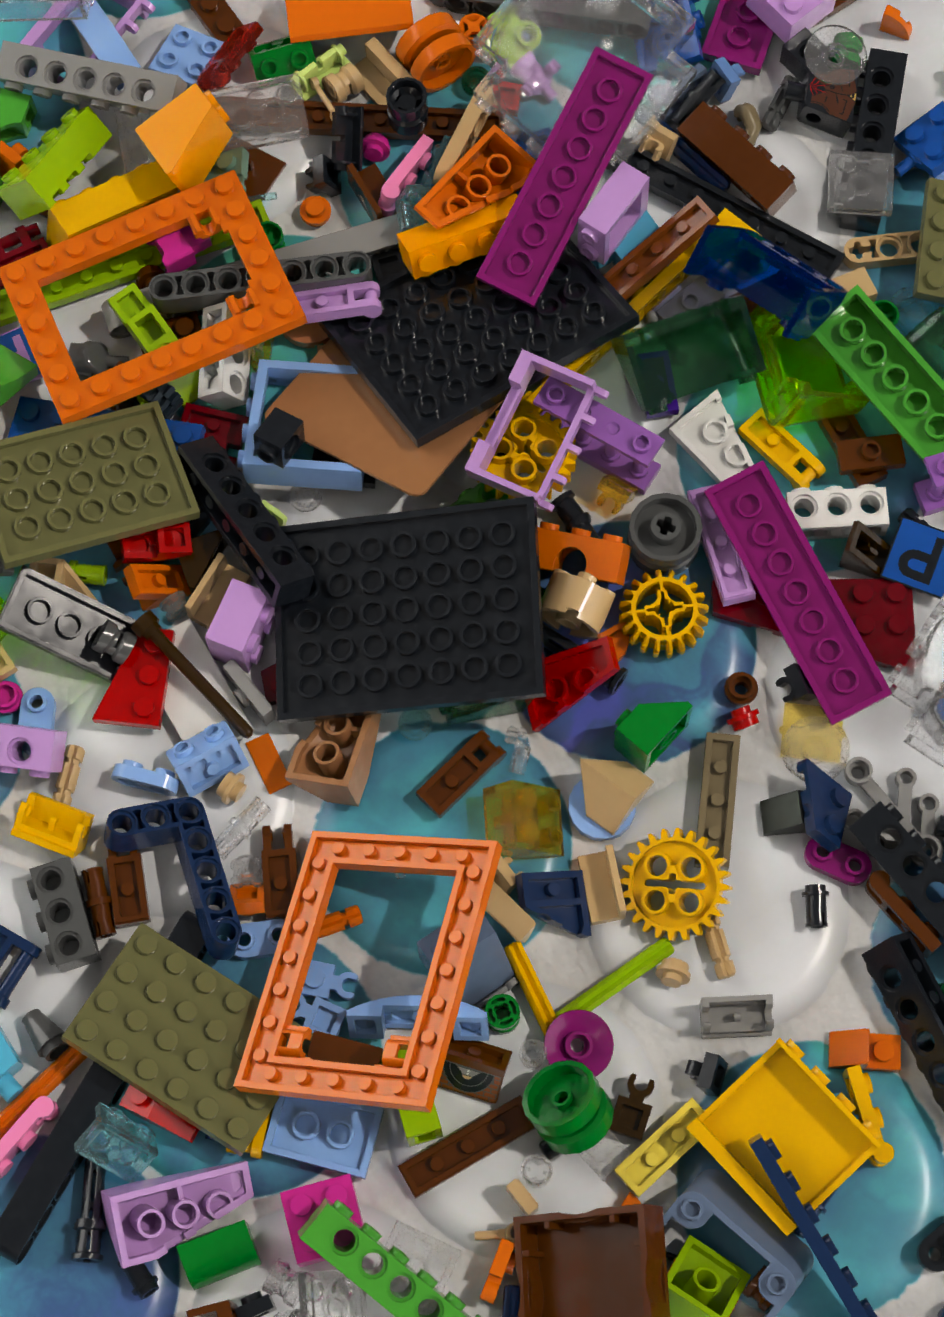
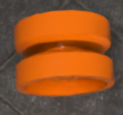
M447 12L430 14L417 21L399 39L395 49L396 57L403 67L411 73L413 78L424 85L427 93L443 90L455 83L472 66L476 57L475 47L461 33V28Z

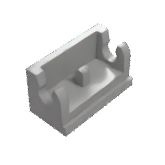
M773 995L701 998L699 1003L701 1038L772 1036L774 1019H772Z

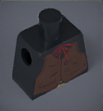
M819 67L809 68L802 83L786 81L782 99L799 102L796 117L799 122L843 138L853 120L859 71Z

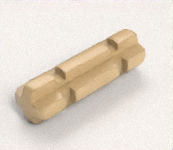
M70 744L66 746L64 752L65 761H63L62 772L58 774L55 785L57 792H53V800L71 806L72 798L70 795L75 791L81 769L79 763L83 762L85 754L82 747Z
M712 915L711 919L715 927L709 928L702 924V930H706L704 936L712 962H716L714 969L717 978H730L736 973L733 960H729L731 953L722 928H719L721 924L719 916Z

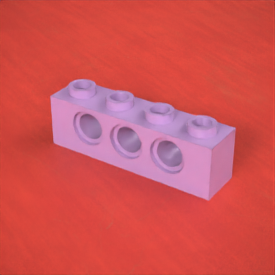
M0 722V772L17 774L18 768L28 769L29 776L49 778L51 772H62L67 731ZM25 742L31 748V754L27 760L21 752Z

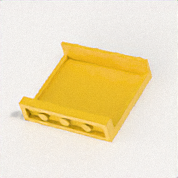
M779 1038L766 1053L686 1128L780 1230L788 1236L798 1226L750 1147L748 1140L759 1133L764 1141L772 1138L782 1155L780 1159L776 1160L783 1173L791 1170L801 1187L799 1191L795 1192L802 1205L810 1202L815 1210L882 1146L877 1140L882 1134L868 1119L861 1123L852 1114L856 1107L842 1092L835 1096L826 1087L831 1080L816 1065L810 1070L804 1064L801 1058L805 1053L791 1038L786 1043Z

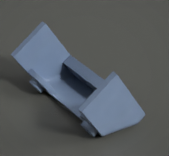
M717 1169L704 1170L663 1215L664 1227L673 1218L687 1229H697L702 1227L713 1214L770 1263L759 1277L758 1289L761 1296L772 1305L763 1317H775L812 1270L814 1264L813 1253L793 1233L786 1236L754 1200L722 1171Z

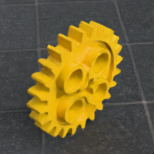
M522 404L520 412L514 413L495 454L504 453L506 455L501 457L494 455L486 471L537 493L569 427L561 428L562 420L559 418L551 421V414L548 412L543 416L539 415V407L537 406L534 407L531 413L527 412L525 404ZM489 418L485 422V428L481 427L476 433L477 437L471 439L472 449H470V455L478 439L485 441L494 420ZM519 433H528L529 435H528V436H519L518 434H519ZM569 452L558 471V474L568 479L566 483L571 481V472H575V460H577V456ZM551 453L552 456L546 457L542 456L541 454ZM519 473H527V474H529L530 476H528V477H520V476H518V474H519ZM553 482L546 498L552 499V488L562 492L563 485ZM485 484V492H489L492 489H494L493 487ZM496 489L495 498L499 499L506 493ZM506 494V495H508V499H514V498H515V497H513V496H511V495H509V494Z
M680 828L675 829L673 837H671L668 830L662 829L660 840L654 834H648L650 845L647 846L638 841L637 846L641 851L639 855L630 852L627 854L633 861L632 866L622 865V869L629 873V878L620 879L622 884L628 885V890L623 892L624 898H630L631 900L626 905L627 911L636 910L637 912L632 922L639 923L645 920L642 931L648 933L656 927L655 938L659 939L664 936L666 931L669 941H676L678 932H680L683 940H690V930H693L697 936H702L703 930L701 925L704 924L709 928H714L715 925L711 916L723 917L724 914L718 906L719 904L730 903L722 894L725 891L732 890L733 887L723 884V879L728 878L732 874L729 871H721L720 869L727 862V859H715L714 856L718 853L719 848L712 846L706 849L709 839L703 836L696 842V832L691 830L685 838L683 830ZM663 857L666 860L667 868L663 874L657 876L653 871V863L657 858ZM697 859L701 864V870L696 877L691 878L687 874V864L691 860ZM660 880L673 882L679 880L688 883H704L706 887L702 890L690 888H676L675 890L668 887L647 886L646 881ZM660 891L664 896L665 902L661 909L654 910L651 906V897L654 893ZM694 893L698 897L699 905L695 911L689 913L684 906V902L688 895Z

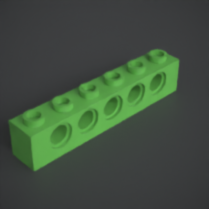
M325 1198L298 1231L299 1238L395 1317H471L463 1311L466 1304L451 1291L446 1296L435 1288L438 1281L422 1268L418 1273L407 1265L410 1258L394 1245L390 1250L379 1242L382 1235L365 1222L361 1227L352 1220L351 1216L354 1212L338 1199L333 1204ZM343 1229L350 1230L353 1233V1239L350 1244L341 1247L333 1242L334 1236L338 1231ZM368 1253H377L381 1256L380 1264L374 1269H366L362 1266V1260ZM397 1276H405L409 1279L408 1287L402 1292H394L390 1289L391 1281ZM426 1299L435 1300L437 1306L433 1313L422 1315L418 1312V1307L422 1301Z

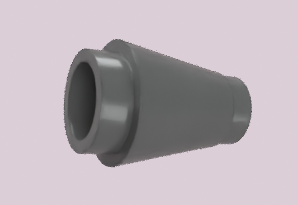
M34 1009L23 1017L22 1023L25 1025L39 1057H44L49 1062L54 1061L70 1046L61 1040L64 1031L39 1009Z

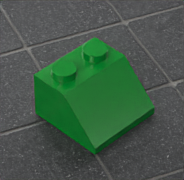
M688 701L645 703L638 704L633 711L626 709L615 722L617 728L614 731V748L640 771L645 773L688 726L693 706Z

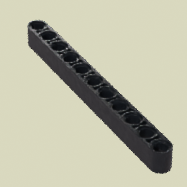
M188 910L185 911L168 937V940L202 961L207 949L197 916ZM93 1062L0 1217V1256L16 1265L21 1263L29 1252L83 1161L85 1151H88L128 1085L127 1082L96 1062Z

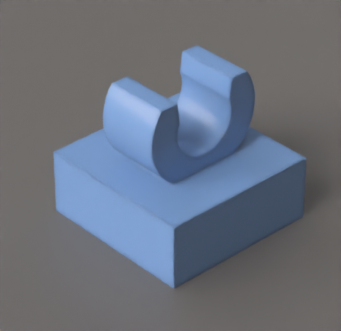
M725 57L715 59L710 69L712 68L726 81L714 94L719 103L731 99L737 86L740 84L741 79L739 77L745 75V71L739 63L730 66Z

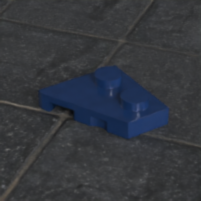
M806 758L797 762L796 766L797 773L804 774L806 790L800 792L805 811L804 823L806 834L827 851L832 852L840 848L852 794Z
M582 870L520 873L515 876L519 906L527 914L579 938L592 936Z

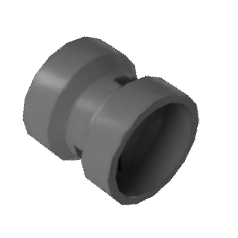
M106 620L98 631L91 649L98 653L105 652L109 654L112 661L122 665L130 655L138 637L130 631L123 632L119 630L117 624Z

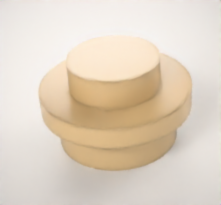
M230 771L223 778L216 794L221 797V801L227 805L231 801L237 802L242 797L247 787L244 784L245 776L241 773L236 775Z
M664 958L661 964L657 966L655 972L662 984L672 988H678L689 983L691 977L688 971L689 965L677 958Z

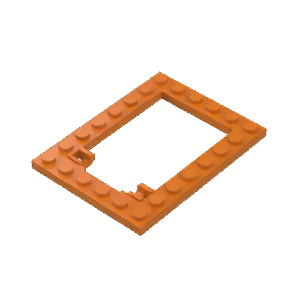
M231 170L0 267L2 283L63 424L86 418L308 323L306 315L235 170ZM208 217L211 218V222L207 225H200V220ZM189 225L196 239H206L218 234L221 229L224 234L229 233L250 277V280H247L250 288L246 289L244 297L237 299L234 295H231L225 299L232 315L231 318L85 380H80L41 287Z
M312 831L233 1086L240 1092L431 1113L503 847L501 844L494 840ZM339 869L455 876L411 1037L391 1035L390 1039L386 1041L381 1058L383 1065L350 1064L313 1060L311 1057H305L306 1054L303 1052L302 1044L304 1040L310 1041L312 1030L309 1027L292 1025ZM399 1050H407L405 1058H398Z

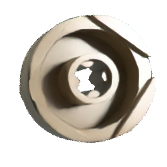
M554 569L541 599L542 620L559 630L560 625L571 629L569 635L588 640L596 639L604 625L616 594L609 589L597 585V578L587 572L579 571L576 576L562 569Z

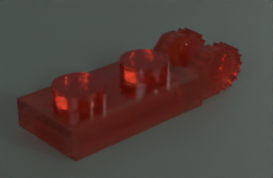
M255 21L235 28L207 63L204 70L200 73L201 75L198 76L197 83L202 92H206L208 89L212 91L214 88H224L230 82L231 73L240 67L242 63L240 61L241 58L255 48L257 45L256 39L264 31L258 22Z

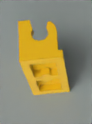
M31 792L27 801H22L19 806L10 835L74 858L86 847L95 815Z

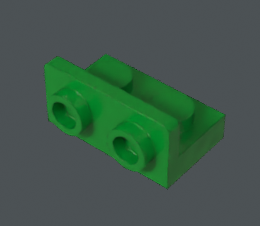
M290 36L246 48L259 85L292 77L295 71L300 72L313 61L316 63L311 41L290 43Z

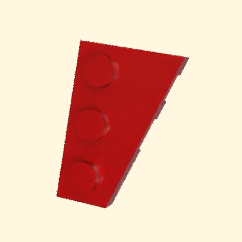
M161 629L160 631L174 644L176 635L174 630ZM144 637L137 638L130 655L120 665L92 718L94 723L161 730L171 661L151 640L147 641Z
M605 636L545 657L547 697L525 699L533 731L540 732L620 670L611 637Z

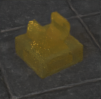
M611 474L602 477L597 489L604 492L597 498V505L602 506L608 497L612 498L615 502V507L611 513L615 515L623 509L624 504L633 501L638 489Z

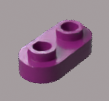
M814 839L807 843L804 850V859L811 869L849 886H858L869 877L872 864L870 858L864 852L841 842L839 849L832 852L828 851V856L821 857L817 854L816 849L822 846ZM851 861L858 862L860 870L852 871L848 863Z

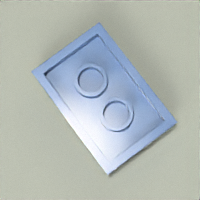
M280 1096L274 1106L262 1151L338 1173H350L353 1177L366 1180L385 1110L375 1106Z

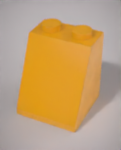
M196 83L134 129L161 168L180 191L204 182L233 135V132L226 124L231 120L209 89L203 93Z

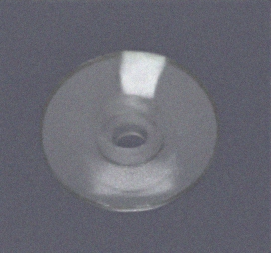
M840 25L821 27L810 36L805 46L804 56L807 67L816 78L827 84H848L858 78L865 68L867 61L866 47L862 39L847 27ZM828 57H835L838 63L830 61Z

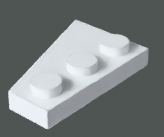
M718 389L669 428V434L717 484L754 465L744 443L741 442L734 428V422L730 414L727 413L722 403V397Z

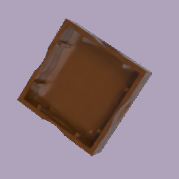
M634 1204L596 1208L581 1214L557 1212L513 1217L515 1263L520 1285L518 1317H670L663 1206Z

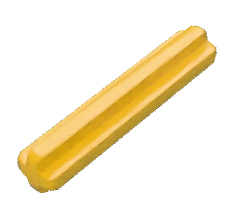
M512 942L504 948V951L545 1036L549 1025L556 1018L555 1012L522 943Z

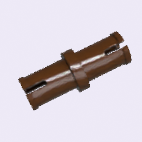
M92 867L81 871L88 899L85 902L86 910H90L95 939L115 936L117 932L110 908L112 900L111 896L107 895L103 867Z

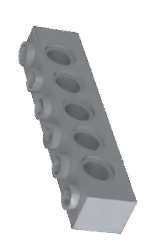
M3 40L0 51V81L5 84L4 88L19 93H22L23 89L33 90L34 95L46 99H51L52 95L62 96L61 100L75 105H80L82 100L91 102L90 106L109 111L110 106L120 108L119 112L138 117L140 112L149 114L148 118H150L183 93L188 85L178 75ZM37 66L36 73L32 77H28L30 69ZM62 72H66L64 80L57 83L58 76ZM95 77L93 86L86 89L87 81ZM124 83L123 91L115 95L116 87ZM153 89L152 97L148 101H144L145 93Z

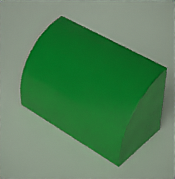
M245 1220L176 1246L185 1273L194 1290L262 1264L249 1225Z

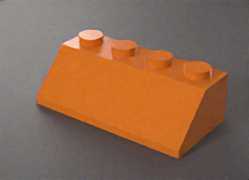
M285 0L290 43L406 30L414 25L411 0Z

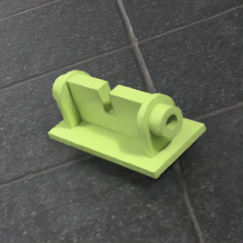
M341 43L338 45L332 44L328 50L315 58L316 63L313 61L300 72L295 71L294 76L286 79V82L304 101H308L317 94L315 90L311 89L310 78L317 77L323 90L322 78L330 73H338L340 67L350 62L344 56L347 54L345 47Z

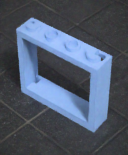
M259 359L257 372H252L250 389L254 391L253 398L248 397L246 403V416L250 417L249 424L243 423L242 443H245L244 450H239L237 467L243 468V475L247 483L362 491L365 473L347 463L290 459L285 467L281 468L273 463H266L256 456L253 434L262 422L267 385L288 386L299 373L358 374L351 365Z

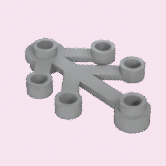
M863 757L850 759L844 769L846 781L853 786H860L875 804L881 801L886 806L891 802L904 817L899 822L904 829L910 832L914 828L927 843L926 847L931 851L929 857L932 859L937 855L941 859L943 856V846L940 840L934 836L935 812L939 808L938 798L931 793L920 797L917 803V809L922 814L920 832L910 822L912 789L917 780L916 773L910 768H902L897 772L895 776V784L898 787L896 806L871 777L873 767L870 761ZM853 769H860L863 772V777L857 779L853 777L851 771ZM900 775H909L911 777V783H902L900 780ZM924 800L932 801L934 809H925L922 802ZM850 809L845 828L851 831L849 827L852 824L848 821L850 815H856L860 818L865 813L859 809ZM891 828L885 829V830L896 831L895 829H891ZM880 835V842L887 849H894L900 844V841L886 840ZM909 856L915 865L924 868L923 860L919 856Z

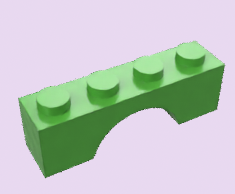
M0 88V141L2 140L7 144L13 140L28 137L37 114L31 95ZM0 176V186H1V185L3 184V182H2L1 176ZM0 197V207H1V204H2V202H3V199Z

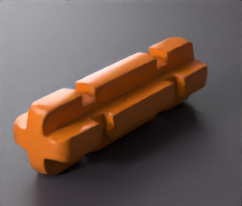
M358 905L345 908V912L342 913L336 911L325 915L319 938L345 930V926L348 925L351 928L362 924L363 917Z

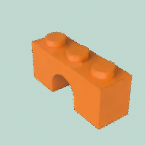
M540 522V527H538V545L541 570L553 572L554 569H562L566 556L573 551L580 550L586 558L585 572L595 576L597 581L624 586L632 547L622 543L623 537L604 533L603 539L591 537L592 531L572 527L571 533L559 531L560 525Z

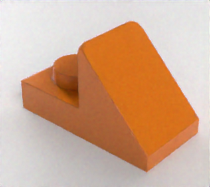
M129 564L123 569L132 599L139 600L143 611L186 598L191 594L181 565Z
M866 1028L829 1032L828 1068L846 1069L860 1065L862 1070L900 1072L901 1035L870 1033V1029Z

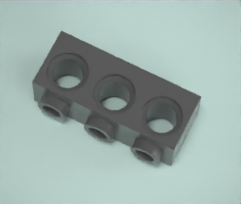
M68 856L30 868L32 879L27 881V886L32 900L38 899L41 912L36 913V919L41 933L47 932L50 944L45 945V952L49 964H55L63 973L101 961L88 910H86L80 880L72 859ZM55 876L61 877V884L57 889L46 890L45 886L50 878ZM60 909H70V916L65 922L57 923L54 921L55 914ZM68 942H79V949L75 954L69 956L63 954L64 946Z

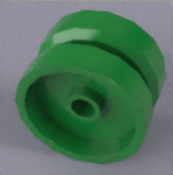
M566 1060L546 1066L531 1078L524 1090L522 1106L525 1116L537 1129L542 1140L555 1152L567 1155L588 1150L605 1137L612 1125L614 1109L611 1100L604 1089L600 1087L592 1071L583 1063Z

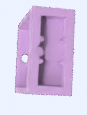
M622 161L578 218L577 247L582 255L586 256L590 261L596 260L602 265L608 261L647 210L649 176Z

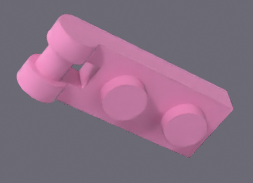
M425 134L421 136L382 186L378 205L382 210L383 216L388 217L395 213L399 196L404 190L409 192L418 178L417 173L420 170L426 171L434 157L431 154L434 140Z
M47 1096L38 1097L1 1138L0 1179L12 1168L14 1163L11 1160L20 1150L26 1151L35 1142L38 1136L36 1131L45 1121L51 1122L58 1118L60 1108L51 1098Z

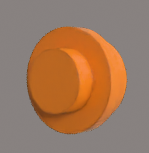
M321 196L306 198L300 205L302 220L312 227L324 225L331 216L330 203Z

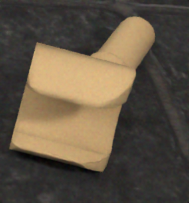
M511 1223L505 1229L475 1231V1240H501L503 1238L514 1243V1238L510 1234L514 1225Z

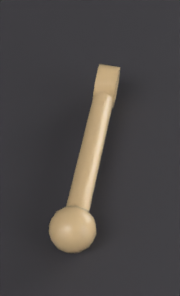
M312 77L309 79L311 89L317 92L329 110L330 119L332 120V112H335V108L320 87L318 78Z

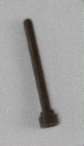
M151 610L141 615L131 626L135 634L139 638L144 637L147 641L151 640L243 738H250L253 735L252 727L160 631L162 627L159 625L160 620Z

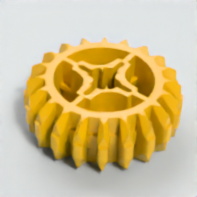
M658 569L655 571V578L653 579L645 572L642 575L643 583L634 579L631 582L633 590L626 589L623 593L625 600L620 601L619 609L623 612L619 614V622H627L622 628L623 635L633 634L629 643L633 646L641 642L640 652L642 654L647 652L648 648H652L654 658L659 656L660 650H665V655L669 659L672 657L673 649H676L682 655L685 653V645L694 648L697 642L695 637L702 638L705 632L702 627L708 625L709 619L705 614L708 613L709 606L702 603L705 600L704 592L695 593L698 587L696 582L686 585L687 576L685 574L681 575L679 580L675 579L673 570L668 572L667 577H662V572ZM656 593V600L653 604L644 606V609L636 610L644 598ZM668 593L679 597L683 601L676 602L672 600ZM661 602L663 610L667 611L666 615L669 613L666 625L664 618L660 617L661 613L658 614ZM683 618H691L683 630L675 634L671 633L673 624L682 622ZM644 626L655 627L660 635L650 632Z

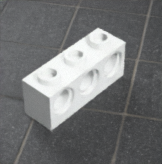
M226 301L203 308L202 329L232 317ZM251 347L199 369L198 398L222 410L245 405L249 394Z
M864 484L853 489H843L842 486H830L824 490L816 491L802 487L786 492L785 500L807 540L848 538L854 521H860L878 536H885L890 525L886 487ZM871 505L875 508L876 512L872 514L866 513L862 510L861 506ZM838 507L844 514L834 515L830 513L828 508ZM803 508L808 510L811 515L801 517L795 510Z

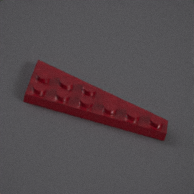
M829 579L876 665L883 668H894L904 671L906 675L916 677L917 657L912 589L905 587L901 583H893L885 579ZM712 580V616L750 628L752 626L773 632V635L782 637L755 586L756 599L723 607L715 580Z

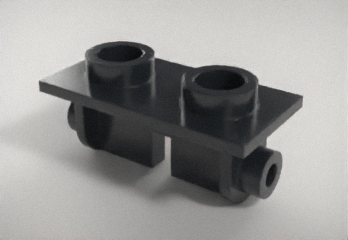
M335 106V112H332V135H340V141H332L331 164H334V170L347 171L346 166L353 163L357 171H362L364 107Z

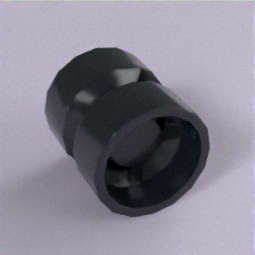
M399 78L392 82L386 93L389 125L393 131L400 135H416L423 131L429 119L426 88L415 78Z

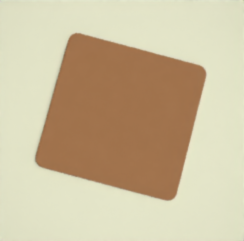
M331 339L309 362L351 365ZM299 373L266 410L265 419L277 407L303 420L304 443L410 496L418 497L428 492L503 401L418 448L359 374Z

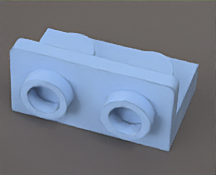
M226 721L212 724L205 728L203 732L188 740L178 742L173 748L166 751V755L189 797H193L221 782L230 771L236 774L250 766Z

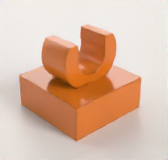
M0 141L1 177L14 167L18 169L24 163L21 158L28 152V149L21 143H16L9 147L5 142Z

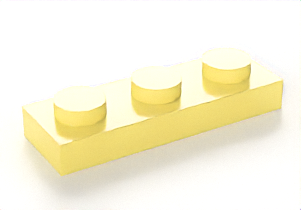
M693 1098L686 1102L614 1170L615 1174L637 1198L699 1142L686 1128L696 1117H699L704 1112L702 1107Z

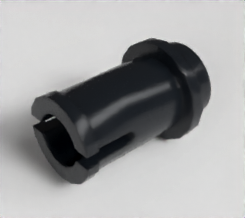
M805 885V892H802V897H805L806 928L828 927L826 897L829 896V892L826 891V885Z
M145 1263L122 1268L134 1287L132 1293L135 1296L138 1295L141 1300L149 1297L159 1289L157 1284L158 1277L151 1275Z

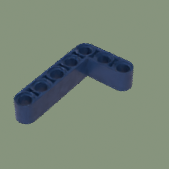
M181 797L112 811L108 815L104 831V843L111 851L127 852L175 843L206 949L209 955L215 959L227 960L232 958L238 948L242 927L202 802L193 797ZM187 816L193 820H185L182 817ZM154 822L159 824L160 826L154 827L149 825L148 823ZM114 829H123L126 832L120 833L115 831ZM190 846H198L202 848V850L192 849ZM206 875L209 876L211 880H204L199 876ZM215 905L221 910H212L208 906ZM217 936H227L230 941L220 940Z

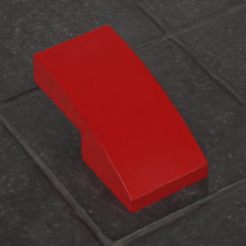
M187 521L120 539L122 563L153 562L192 555L190 522Z

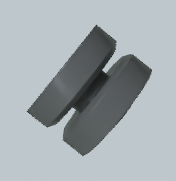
M670 493L651 495L637 505L631 515L627 545L632 547L630 557L638 568L654 576L655 571L659 569L662 572V577H667L670 570H673L675 575H678L690 567L697 557L703 528L700 514L694 505L682 496Z

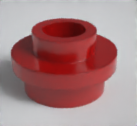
M746 705L730 711L732 718L726 720L728 725H732L735 732L759 723L757 717L759 710L751 711L750 706Z

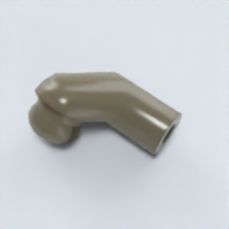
M750 103L739 104L734 109V117L737 118L738 122H743L744 130L750 136L748 141L754 146L761 131L762 122L753 105Z

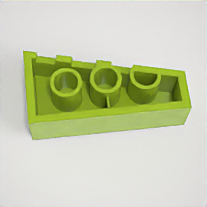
M89 106L79 110L73 107L60 118L62 124L57 129L55 127L51 128L41 137L43 144L38 149L33 147L21 158L24 163L18 169L16 167L12 168L1 178L4 183L0 186V197L20 220L51 209L56 203L54 198L59 194H63L70 186L68 182L85 169L81 162L86 163L94 158L113 135Z

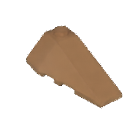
M381 714L316 720L314 722L316 727L306 740L301 739L295 747L285 774L286 781L326 802L358 807L369 777Z

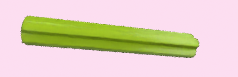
M666 937L661 938L556 1012V1017L571 1010L591 1012L662 962L664 958L672 955L675 951L672 944Z

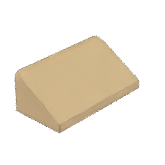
M493 881L486 912L517 942L525 943L533 932L536 922Z

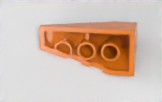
M494 124L413 209L439 230L521 190L536 160Z

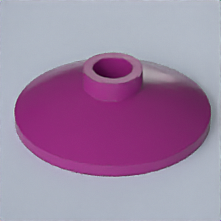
M571 1010L564 1012L551 1022L545 1033L544 1053L549 1065L558 1061L573 1060L583 1063L596 1077L605 1070L613 1055L614 1042L608 1025L601 1017L590 1011ZM575 1038L582 1042V1048L579 1052H574L570 1046L571 1041Z

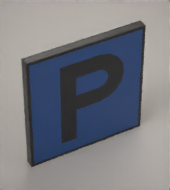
M902 516L879 578L893 583H901L909 589L943 600L944 531Z

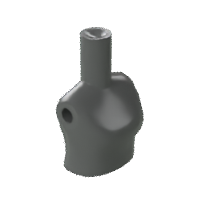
M94 341L71 343L68 351L78 375L92 377L106 371L107 368H113L119 361L123 363L129 361V356L109 355L105 344Z

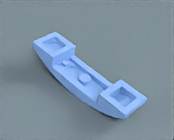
M87 0L68 13L70 19L99 60L141 68L96 0ZM124 83L117 86L119 91L124 88Z
M422 995L381 998L348 1009L346 1018L349 1037L384 1039L386 1028L413 1029ZM461 1002L453 1029L454 1040L489 1041L487 1012L468 1003Z

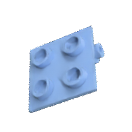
M175 24L149 65L148 70L178 75L188 83L187 88L196 83L203 93L208 89L212 93L215 83L211 79L232 45Z

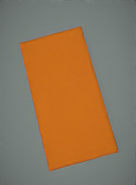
M269 733L245 743L269 794L292 784L285 779L287 771Z

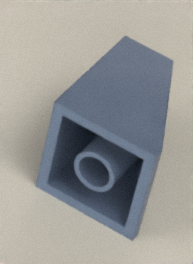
M485 916L461 1002L475 1005L505 985L510 979L516 977L495 930ZM441 926L417 942L419 958L428 972Z

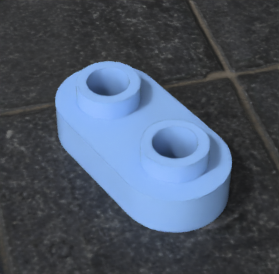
M37 687L28 690L21 699L18 725L54 730L56 701L54 697L44 688ZM36 699H42L43 704L40 707H32V703ZM25 742L22 746V750L30 755L31 748L29 744Z
M127 759L123 760L122 764H115L111 779L120 784L165 796H176L180 781L175 778V773L164 768H156L155 771L143 769L142 764Z
M285 919L241 924V936L248 935L251 937V941L246 946L238 944L234 956L240 960L274 957L278 941L273 939V934L278 930L282 931Z

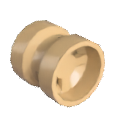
M350 62L340 67L338 73H330L322 78L323 88L332 102L343 103L347 100L348 95H356L365 90V84L360 72Z

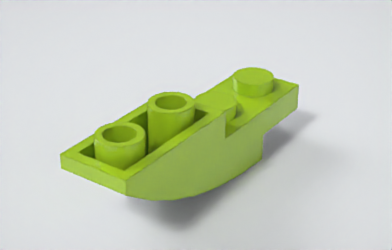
M134 282L108 299L109 306L145 354L178 340L153 303H149ZM199 370L167 383L172 385L176 389L175 392L181 395L180 398L184 401L182 404L184 409L186 402L192 404L199 399Z

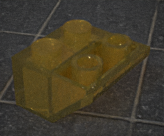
M509 780L483 789L486 840L498 841L503 847L501 856L503 858L511 857L513 860L564 856L559 789L516 780Z

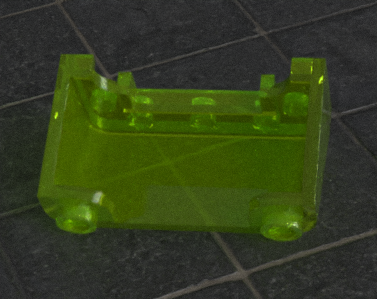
M770 288L744 323L743 341L768 424L771 426L787 427L858 414L869 402L852 381L847 385L845 384L841 368L806 328L808 324L838 301L834 296Z

